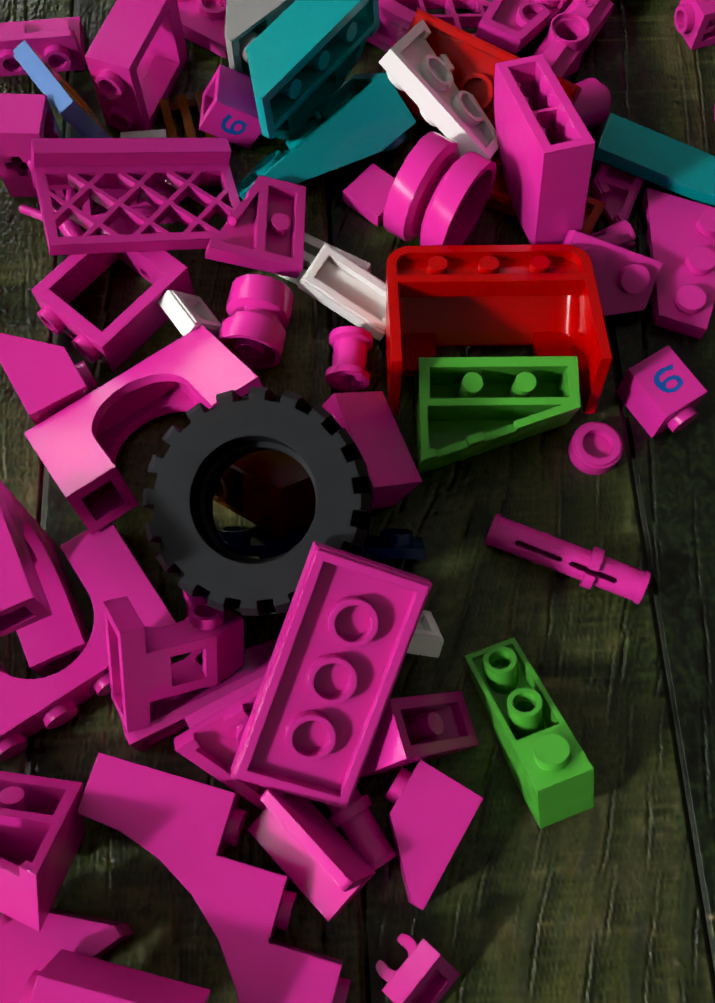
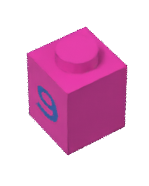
M219 65L202 94L199 130L219 138H228L229 142L248 150L251 148L258 136L262 134L251 77L224 65Z
M668 345L629 368L615 393L649 436L654 438L668 428L673 433H676L694 421L699 415L695 408L708 391Z

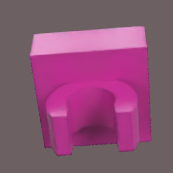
M401 933L397 941L407 950L408 958L400 968L392 970L382 960H379L375 965L379 976L387 982L382 991L393 1003H439L460 976V973L424 938L418 944L410 936Z

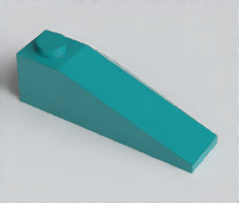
M358 73L347 80L314 114L317 118L316 121L313 120L306 123L290 140H286L285 144L288 148L282 154L279 150H276L267 155L236 185L240 201L244 200L248 190L259 175L298 184L381 151L389 152L398 147L407 138L405 131L415 124L416 120L394 85L388 79L387 74Z

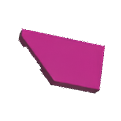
M601 162L592 182L590 192L594 199L606 203L603 215L609 225H613L620 220L627 221L644 179Z

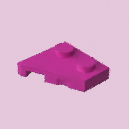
M259 175L248 190L244 200L237 204L219 233L214 235L209 241L205 251V259L298 278L303 269L306 186Z
M568 230L564 244L581 248L591 258L603 316L645 310L663 263L582 232Z

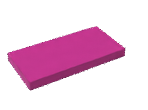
M313 541L231 766V777L347 810L433 585L430 580Z

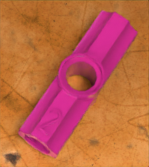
M573 0L565 12L557 14L552 19L548 35L532 56L543 54L554 74L563 79H566L568 75L574 74L579 69L584 52L609 19L614 4L610 0Z

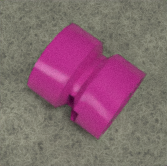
M245 274L237 277L232 282L226 305L229 317L223 318L218 340L247 367L267 369L275 367L280 363L286 339L285 328L289 326L294 304V294L291 289L277 279L260 274Z

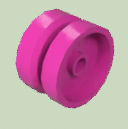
M437 132L427 133L410 151L396 175L384 209V228L387 232L406 242L414 241L420 237V246L463 245L479 221L488 202L496 178V163L476 152H467L460 157L457 142Z

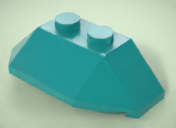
M295 0L246 47L253 92L263 136L269 139L290 140L343 85L359 60L367 37L373 38L380 27L379 0Z

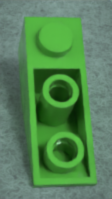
M515 637L465 655L464 661L511 774L539 828H544L593 808L594 768Z

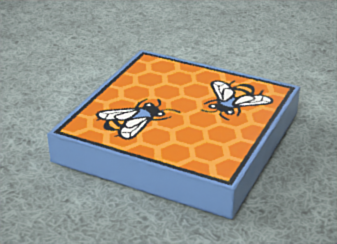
M25 40L13 50L15 59L41 92L46 94L47 99L56 111L85 138H114L78 92Z

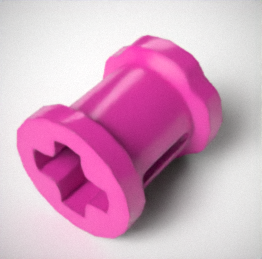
M341 326L333 329L329 333V345L333 349L332 365L326 370L325 382L332 388L345 392L366 389L370 385V373L366 371L367 352L373 348L372 334L364 328L357 326Z

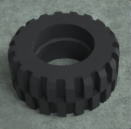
M250 387L249 396H240L234 390L226 391L216 395L218 405L208 409L202 403H199L188 410L186 415L191 420V423L184 430L172 425L162 439L170 444V447L163 459L153 455L147 469L148 472L157 475L155 489H143L142 507L153 509L155 520L144 524L150 542L160 543L163 552L159 553L156 558L166 573H177L181 578L178 586L191 597L201 596L207 599V606L223 612H241V615L262 616L288 612L313 541L362 557L365 551L363 546L368 533L371 534L374 521L372 516V501H375L373 484L368 475V467L346 429L336 422L333 415L320 405L314 407L307 403L303 396L287 390L282 396L275 395L269 387ZM259 450H274L294 458L307 471L315 490V514L308 532L292 549L271 558H250L232 550L223 542L218 534L213 518L214 494L223 474L238 459Z

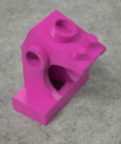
M182 590V597L185 600L186 618L181 622L162 627L144 626L127 596L103 601L111 699L127 732L151 726L150 702L201 688L215 687L243 667L244 618L232 611L223 612L207 606V599L201 596L191 597L184 590ZM191 652L185 659L171 664V657Z

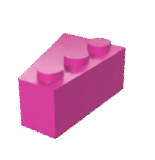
M0 771V912L40 932L84 838V816L76 813L83 796V782Z

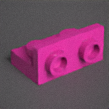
M80 16L0 23V77L28 75L13 56V50L23 40L57 72L85 70L84 28Z

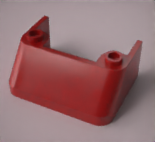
M569 244L431 245L400 247L388 256L386 263V368L388 405L393 416H399L401 378L415 376L419 357H436V346L532 345L534 356H578L579 386L584 414H595L612 362V354L592 261L584 250Z

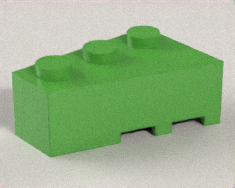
M578 356L419 357L414 376L416 468L419 474L567 425L581 407Z

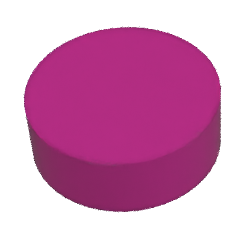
M588 422L581 425L575 431L568 446V454L572 464L581 472L589 475H602L611 471L623 453V442L619 433L610 425L602 422Z

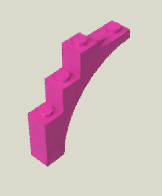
M98 752L76 813L125 834L156 856L190 892L219 940L236 988L238 1003H345L351 980L339 976L342 960L273 939L276 928L287 931L295 905L297 893L287 890L290 878L280 873L224 857L227 845L236 847L244 826L247 811L239 809L241 797L231 791Z

